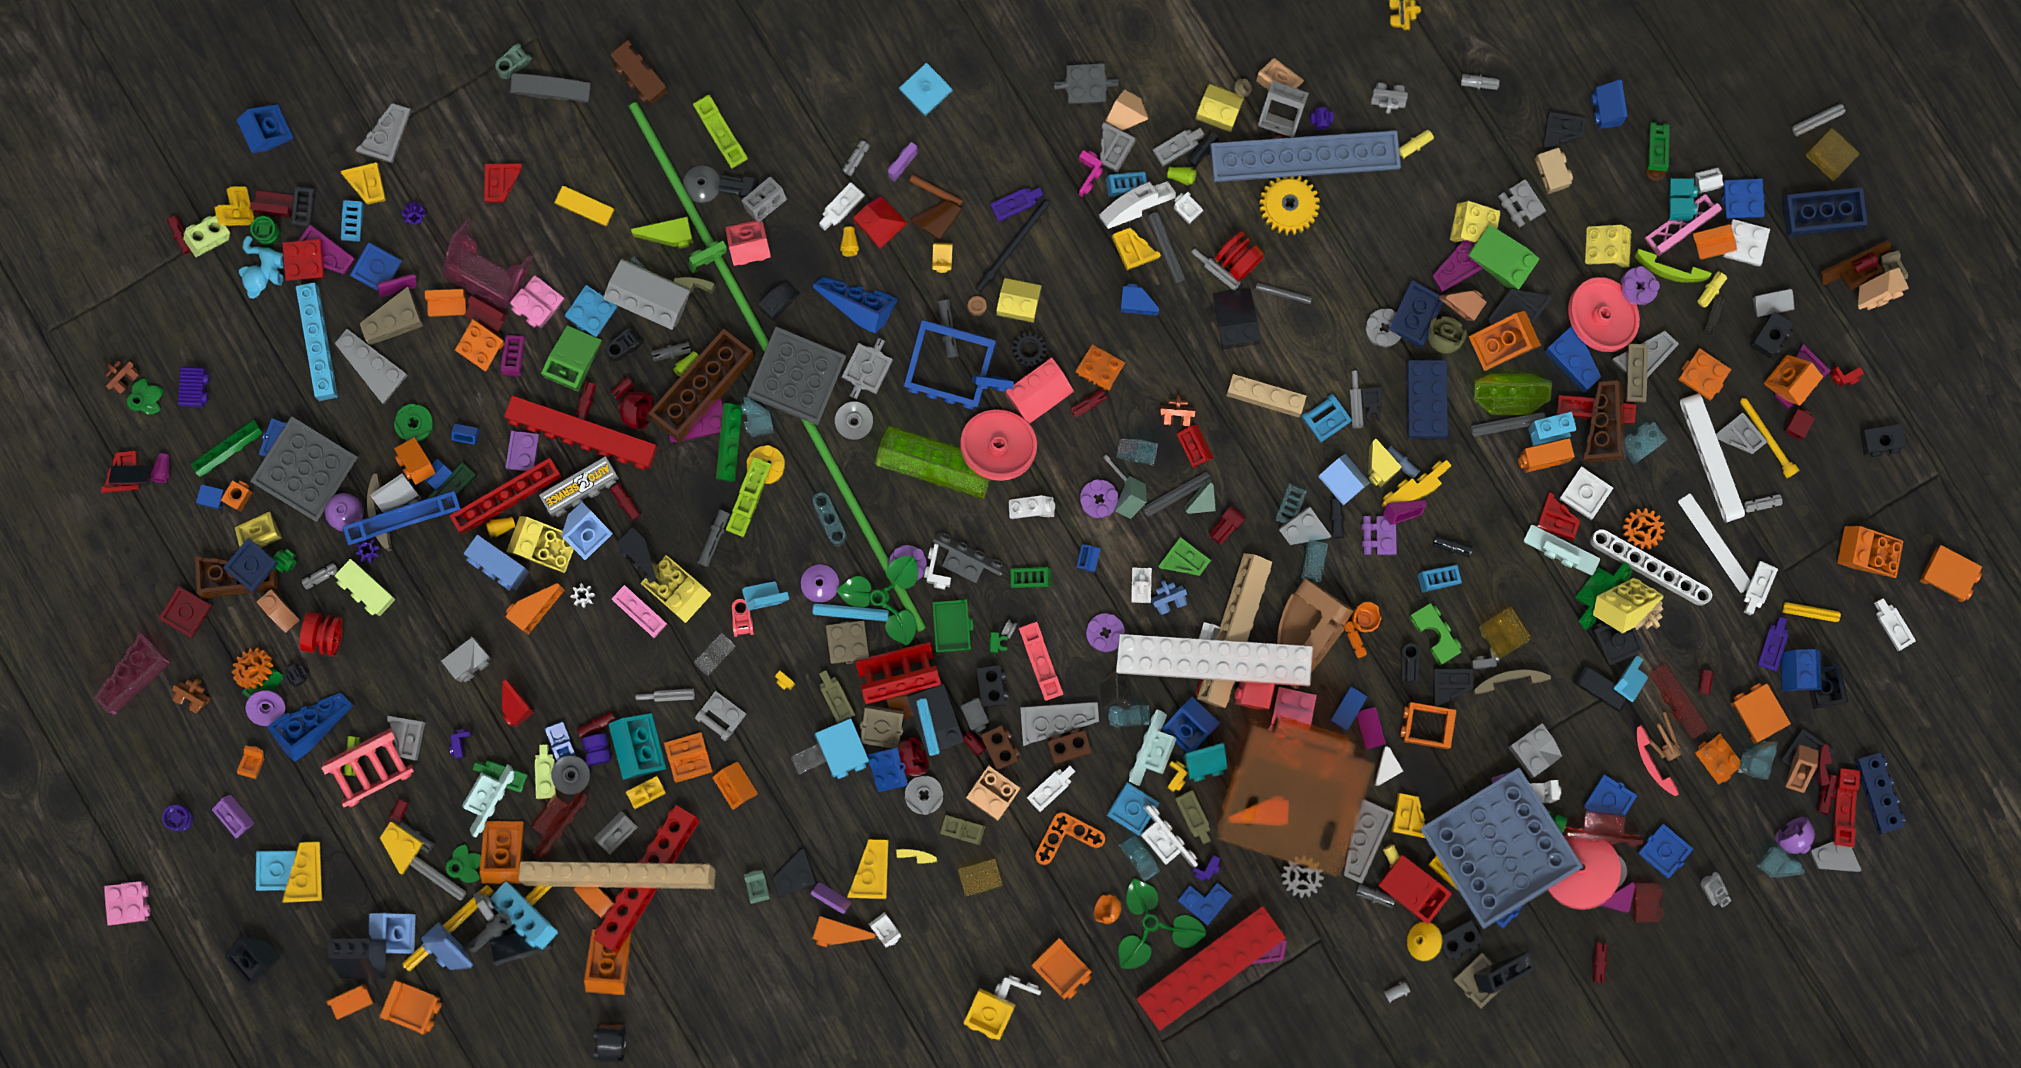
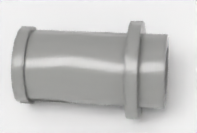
M1401 981L1399 985L1384 991L1389 1003L1403 995L1408 996L1407 993L1410 992L1406 982L1401 983Z

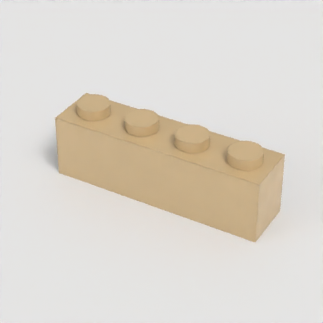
M1235 374L1232 376L1226 395L1299 418L1306 400L1305 395Z

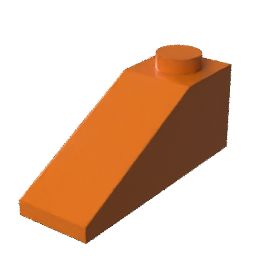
M819 917L813 939L817 940V945L827 947L828 944L836 945L873 939L876 937V934Z

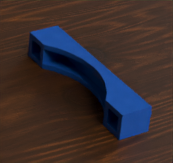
M450 491L341 527L347 545H351L392 530L460 510L455 491Z

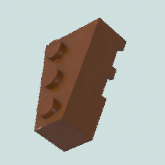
M628 40L610 54L614 62V70L619 75L623 74L627 78L625 82L631 89L635 88L639 92L637 96L643 103L647 102L651 106L668 92L663 82L642 60L643 58L640 54L633 50Z

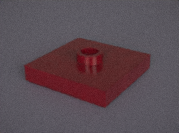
M178 586L158 619L186 636L193 638L212 605Z

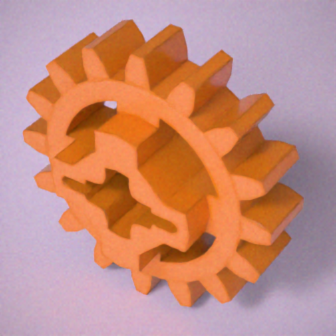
M1647 508L1642 513L1640 509H1637L1636 515L1631 512L1629 514L1631 519L1625 518L1624 521L1627 525L1622 526V529L1626 530L1623 536H1628L1629 538L1626 542H1633V546L1636 547L1638 545L1640 550H1643L1644 546H1646L1647 550H1650L1651 544L1657 546L1656 540L1661 541L1663 537L1660 534L1665 532V530L1660 528L1664 525V522L1658 521L1661 516L1655 517V511L1648 513ZM1636 519V526L1635 528L1631 529V525L1633 521ZM1641 527L1649 528L1645 533L1644 531H1637ZM1656 530L1655 535L1651 540V533L1652 531ZM1634 536L1639 537L1641 541L1637 540Z
M250 648L248 653L242 652V658L237 657L238 663L233 664L236 669L232 671L235 675L233 679L237 684L248 690L250 687L256 689L257 684L262 686L263 680L268 681L267 674H272L269 668L273 667V664L270 662L272 658L264 650L261 651L259 648H256L255 651Z

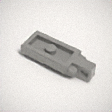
M1201 128L1192 133L1190 130L1183 131L1155 148L1153 152L1162 167L1194 149L1198 145L1197 141L1204 137V133Z

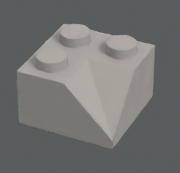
M471 637L441 662L457 681L467 682L474 677V672L478 669L481 671L490 664L491 657L481 644Z
M1543 723L1508 747L1530 778H1534L1562 757L1554 738Z

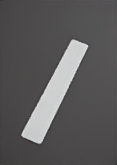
M1688 494L1679 500L1678 503L1739 592L1742 593L1747 590L1751 582L1693 496Z

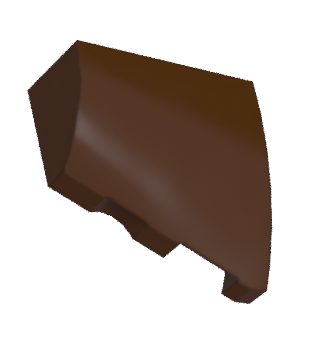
M945 200L913 217L910 222L940 240L962 210L954 203Z

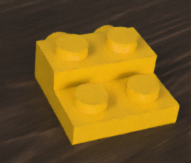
M980 988L964 1024L968 1025L972 1030L985 1033L989 1038L999 1040L1015 1004Z

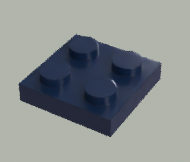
M248 538L223 568L249 591L254 593L277 566L278 562L253 540Z

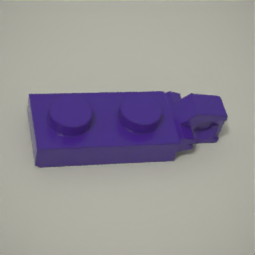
M1024 188L990 205L998 222L1033 207L1037 204L1035 200L1043 197V192L1041 188L1033 191L1030 188Z
M1778 617L1775 626L1771 625L1770 629H1768L1757 666L1777 671L1788 638V630L1784 629L1787 619Z

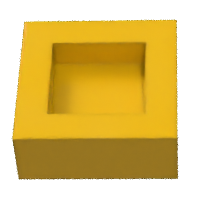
M781 671L775 675L778 679L776 683L784 690L786 688L791 690L796 685Z

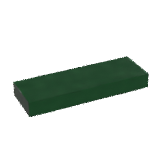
M462 462L428 498L450 491H455L457 497L477 475Z

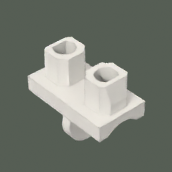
M1132 568L1131 603H1151L1152 568Z

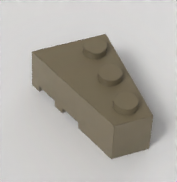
M408 287L360 323L364 338L369 345L424 326L412 291Z

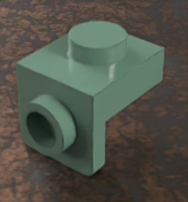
M754 870L744 875L750 903L770 899L763 870Z

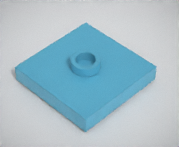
M927 63L899 88L924 116L953 91Z
M256 851V890H285L296 851Z

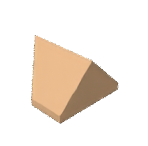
M1124 89L1115 101L1106 123L1123 131L1149 118L1141 98Z

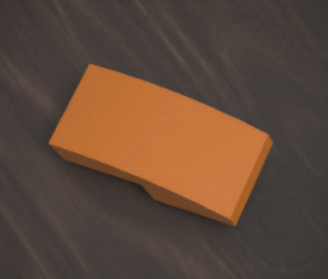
M599 887L574 888L576 893L600 918H603L607 911L612 909L615 904Z

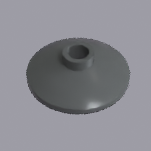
M696 166L685 175L683 186L691 200L698 203H706L713 200L719 194L720 177L711 167ZM704 180L705 184L700 186L698 185V181Z
M577 756L562 757L552 768V782L562 793H579L589 783V767L584 760ZM569 771H573L575 773L574 778L569 777Z

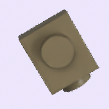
M1899 251L1889 252L1881 257L1880 266L1884 273L1900 268L1904 279L1908 278V273L1900 261L1901 254Z

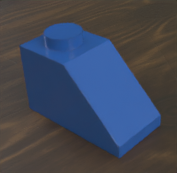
M1136 284L1123 286L1120 312L1158 316L1159 307L1143 288H1138Z

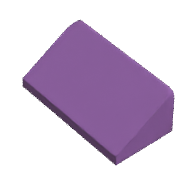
M232 795L223 797L212 809L236 839L254 824V821Z
M820 882L811 892V895L842 914H845L851 905L849 899Z

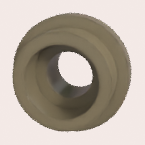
M1247 79L1236 80L1235 92L1241 97H1247L1252 91L1250 82Z

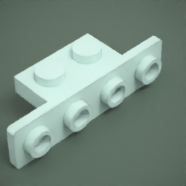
M1534 525L1530 526L1523 540L1524 543L1544 552L1545 556L1551 559L1556 558L1562 561L1563 565L1570 568L1574 567L1591 576L1594 574L1600 558Z
M1156 710L1155 714L1151 717V725L1148 732L1144 735V743L1141 750L1137 753L1135 766L1130 771L1129 782L1140 786L1146 769L1161 774L1164 773L1177 739L1174 736L1161 732L1167 714L1160 710Z
M506 766L499 780L481 772L462 806L478 815L470 828L472 836L477 837L478 833H482L488 816L491 817L494 813L495 804L498 800L502 799L507 784L512 782L514 778L512 766Z

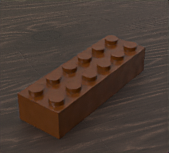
M723 329L648 413L651 421L681 443L755 359L753 351Z

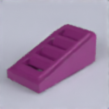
M506 335L500 368L502 375L521 376L525 336ZM510 343H519V346H512ZM509 351H518V353H509ZM508 358L517 359V361H511Z
M1421 500L1388 503L1383 515L1390 525L1421 516L1427 502Z

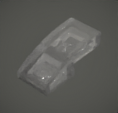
M721 633L709 645L708 649L694 661V664L709 676L736 646Z

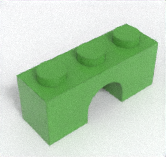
M1430 603L1412 614L1409 618L1418 633L1426 629H1432L1438 634V643L1430 649V652L1439 666L1459 655L1462 647L1456 638L1453 639L1450 635L1451 629L1448 624L1441 621L1439 617L1441 613L1438 608Z

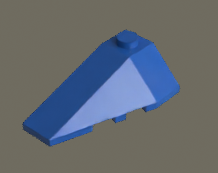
M822 277L813 285L815 290L857 325L873 333H876L885 326L897 303V298L882 291L875 290L873 293L865 291L862 286H857V288L849 287L846 282Z

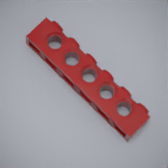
M548 458L451 514L450 518L459 533L464 535L559 480L562 476L552 459Z

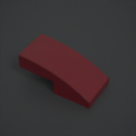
M1828 744L1819 746L1818 766L1816 768L1818 787L1830 784L1825 765L1832 763Z

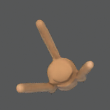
M1663 712L1672 741L1668 739L1661 724L1658 723L1657 727L1666 744L1662 746L1663 750L1652 740L1649 744L1660 754L1662 759L1666 757L1670 761L1681 755L1667 713Z

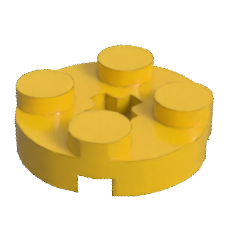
M766 445L760 446L750 453L747 459V470H749L754 457L762 461H770L772 464L765 484L775 483L782 477L785 469V460L779 450Z

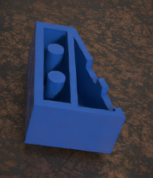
M1572 326L1546 349L1545 354L1583 393L1601 378L1586 344L1577 336Z

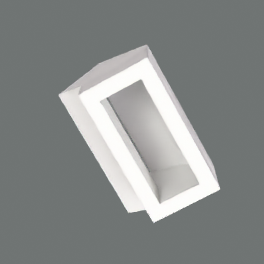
M1719 168L1695 173L1698 193L1719 189L1724 185Z
M1204 622L1199 639L1216 640L1220 627Z

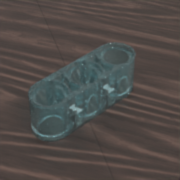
M817 493L813 497V505L828 538L833 545L842 546L846 542L847 537L831 500L827 494ZM825 498L827 503L825 506L820 507L816 504L817 500ZM833 515L835 520L833 523L827 524L824 521L825 517ZM835 532L843 534V538L840 541L832 539Z

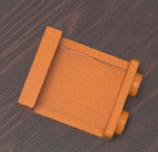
M1940 545L1935 548L1919 581L1924 584L1929 583L1958 598L1957 601L1963 602L1971 597L1973 593L1971 588L1974 582L1977 583L1981 578L1982 573L1980 571L1982 566Z
M1759 683L1751 687L1750 690L1752 692L1747 695L1743 692L1735 696V701L1731 703V706L1736 708L1750 732V739L1753 744L1762 741L1791 724L1768 684L1762 686Z
M1060 938L1031 965L1063 999L1066 997L1071 999L1078 992L1075 988L1080 983L1084 986L1092 978L1089 975L1092 971Z
M394 981L380 1018L390 1020L426 1035L427 1032L432 1030L434 1021H432L434 1014H438L441 1008V998L400 981Z

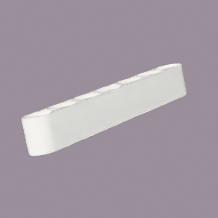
M1697 393L1680 399L1683 414L1723 520L1727 523L1744 517L1745 512L1701 395Z
M1598 530L1591 536L1590 543L1594 548L1622 564L1624 562L1628 563L1631 569L1690 602L1700 606L1711 600L1712 592L1708 587L1608 531ZM1596 535L1604 537V544L1596 541ZM1614 544H1618L1621 547V553L1614 552ZM1630 554L1638 556L1637 563L1630 560ZM1647 563H1652L1655 566V572L1647 570ZM1665 572L1671 574V582H1668L1664 579ZM1681 582H1686L1689 585L1688 591L1681 589ZM1699 591L1705 593V601L1698 598L1697 594Z

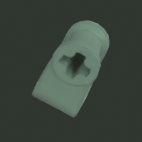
M519 43L514 45L496 62L498 75L503 79L511 78L512 73L515 74L532 60V57L521 49L522 46ZM503 65L510 66L507 71L500 70Z

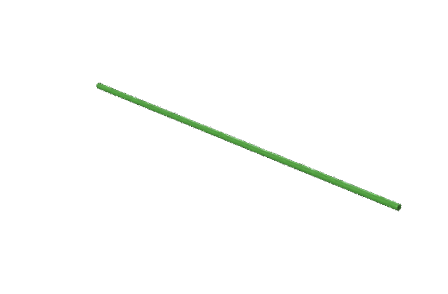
M637 102L632 103L629 108L708 249V246L714 242L639 104ZM721 255L714 262L765 353L769 341ZM801 419L886 573L888 557L815 424ZM896 584L893 588L904 608L914 615L918 633L925 630L926 626L906 589H901Z

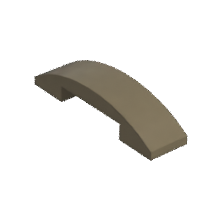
M373 474L368 488V517L379 514L377 504L370 496V494L382 487L381 477L378 474ZM389 532L376 536L380 544L387 551H392Z
M1533 670L1504 672L1481 683L1472 691V694L1492 692L1494 690L1493 683L1528 677L1529 684L1549 681L1551 677L1546 673Z

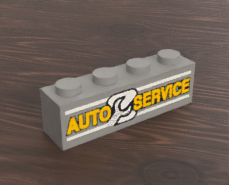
M605 456L541 493L539 496L552 517H560L567 512L566 509L571 506L573 508L577 507L583 502V499L587 497L593 498L600 493L599 490L602 488L614 486L619 478Z

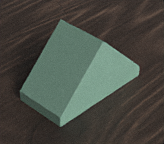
M1128 476L1114 511L1131 519L1147 503L1146 484Z
M1210 478L1205 481L1184 506L1188 514L1216 511L1214 485Z

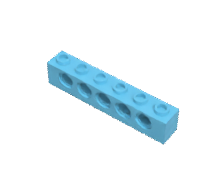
M315 283L296 286L315 398L319 401L337 398L338 394L319 287Z

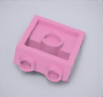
M534 275L525 288L517 293L510 304L512 306L511 310L518 316L523 314L528 318L526 322L532 327L538 326L542 329L565 299Z
M1279 687L1271 725L1275 726L1274 729L1285 732L1286 728L1294 730L1293 733L1304 736L1305 733H1309L1317 695Z
M145 882L104 886L107 925L148 921L150 906L149 904L147 905L146 897L149 895V890Z

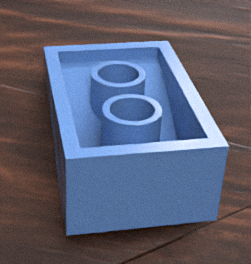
M439 922L422 937L424 943L422 947L429 954L433 952L437 956L436 961L443 968L447 966L450 970L473 966L466 949Z

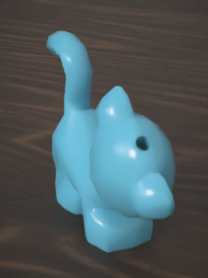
M246 236L243 241L244 251L247 254H259L261 260V267L251 266L239 269V274L242 277L248 297L253 299L259 296L260 292L266 288L269 279L275 285H282L284 276L279 274L277 269L285 268L284 256L282 253H278L271 248L251 247L252 237Z

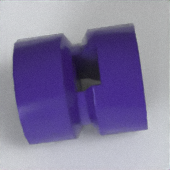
M606 734L593 735L582 739L583 749L588 751L585 755L587 766L612 761L609 750L605 748L608 745Z
M179 805L169 806L165 809L162 816L163 824L170 830L175 831L189 829L194 818L188 808Z

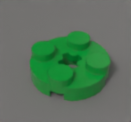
M408 404L402 407L396 414L394 428L397 434L406 441L415 437L417 442H421L433 431L432 415L423 406ZM411 419L419 421L416 428L409 427Z

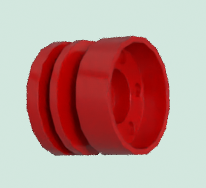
M1243 231L1231 237L1221 247L1218 255L1215 257L1217 263L1226 258L1221 266L1222 268H1226L1230 264L1233 265L1229 274L1237 282L1247 276L1266 254L1257 245L1248 249L1247 247L1251 239L1247 238L1241 242L1246 236Z
M308 611L300 632V650L315 653L319 646L321 655L327 653L328 656L334 657L342 640V618L336 616L333 619V616L328 615L323 623V615L321 613Z

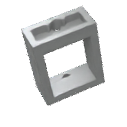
M1273 81L1258 126L1294 138L1309 93ZM1275 100L1298 108L1295 121L1268 113L1271 101Z

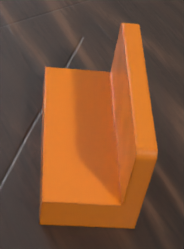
M1731 224L1693 234L1701 260L1737 251Z
M463 289L425 291L429 317L465 315L466 292Z
M739 762L722 769L712 777L732 810L758 794Z
M362 985L327 1001V1004L331 1005L336 1019L339 1020L374 1004L367 986Z

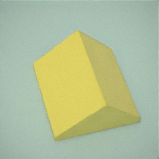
M270 511L235 527L239 547L248 538L261 548L282 539Z

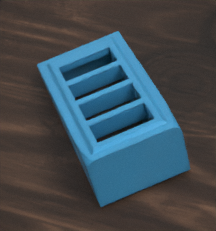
M1145 172L1109 175L1106 178L1108 196L1124 195L1137 188L1136 178H1139L1140 186L1146 184ZM1129 179H1131L1132 187H1130ZM1121 180L1124 181L1125 188H1122Z
M343 201L341 240L361 242L364 214L363 202ZM349 208H358V211H349ZM348 215L357 216V219H350ZM347 224H357V227L347 226ZM347 231H356V235L346 233Z
M1457 565L1422 571L1418 574L1422 593L1462 583ZM1448 571H1451L1453 581L1450 580ZM1441 573L1444 574L1445 583L1443 582ZM1435 574H1436V579H1437L1438 584L1435 583V579H1434V576H1433V575H1435Z

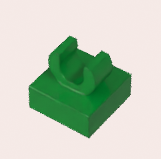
M991 632L989 653L997 654L998 649L1006 651L1007 647H1002L1000 641H1007L1008 637H999V633Z

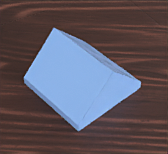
M1346 454L1339 457L1318 476L1343 505L1371 483Z

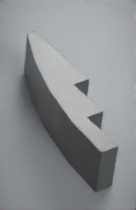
M514 73L511 75L510 93L542 99L552 98L584 103L589 101L590 83Z

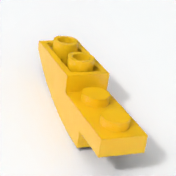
M1447 460L1443 463L1439 461L1432 467L1433 472L1429 475L1424 473L1417 479L1418 484L1413 478L1410 481L1405 479L1397 486L1399 488L1398 491L1395 493L1391 491L1383 498L1382 507L1386 508V505L1392 502L1417 501L1432 493L1442 484L1438 477L1452 465Z

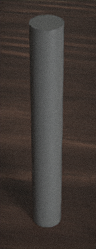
M1258 282L1255 289L1311 304L1312 301L1310 296Z

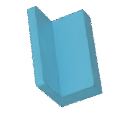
M775 581L742 589L748 611L778 605L789 600L788 592L779 594Z
M1638 655L1630 662L1614 687L1617 692L1631 702L1635 700L1648 679V676L1638 669L1643 661Z

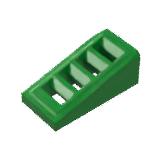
M1051 568L1010 569L1011 588L1051 587ZM1033 572H1036V583H1034ZM1041 572H1044V583H1041ZM1018 573H1021V584H1018ZM1025 573H1028V583H1026Z

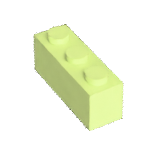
M351 559L335 575L338 579L336 583L344 590L348 588L352 591L351 596L358 603L360 601L366 604L365 609L371 615L376 613L378 616H381L396 600Z

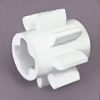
M581 583L580 588L576 589L573 587L575 595L570 597L576 599L574 603L576 606L581 603L582 607L585 608L588 602L593 604L591 597H594L595 594L589 592L592 588L591 586L585 589ZM581 592L583 594L586 592L587 598L585 600L579 596Z

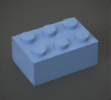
M478 535L464 552L468 557L466 561L477 569L481 566L483 568L482 572L493 580L497 577L499 579L498 583L509 591L511 588L517 590L529 573L522 565Z

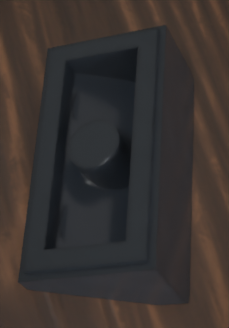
M150 465L111 466L109 484L150 485Z

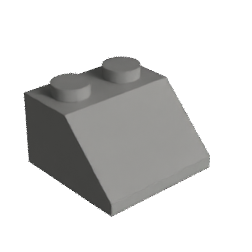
M400 474L370 494L383 513L418 502V499L421 498L404 474Z

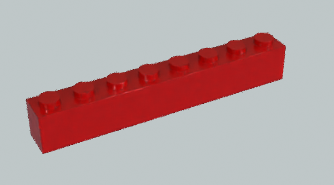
M515 396L511 397L504 416L508 420V424L519 427V424L526 426L527 431L537 433V431L543 432L544 436L550 439H555V437L561 438L565 444L571 446L573 443L578 444L580 449L588 452L593 449L598 451V455L606 456V458H609V455L616 457V461L627 464L628 461L640 470L651 468L658 449L655 444Z

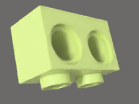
M209 216L202 223L196 226H189L185 230L183 239L194 256L198 257L228 241L230 232L226 226H219L217 216ZM216 228L218 232H212L209 229ZM198 236V237H200L202 240H201V241H196V240L193 239V237Z

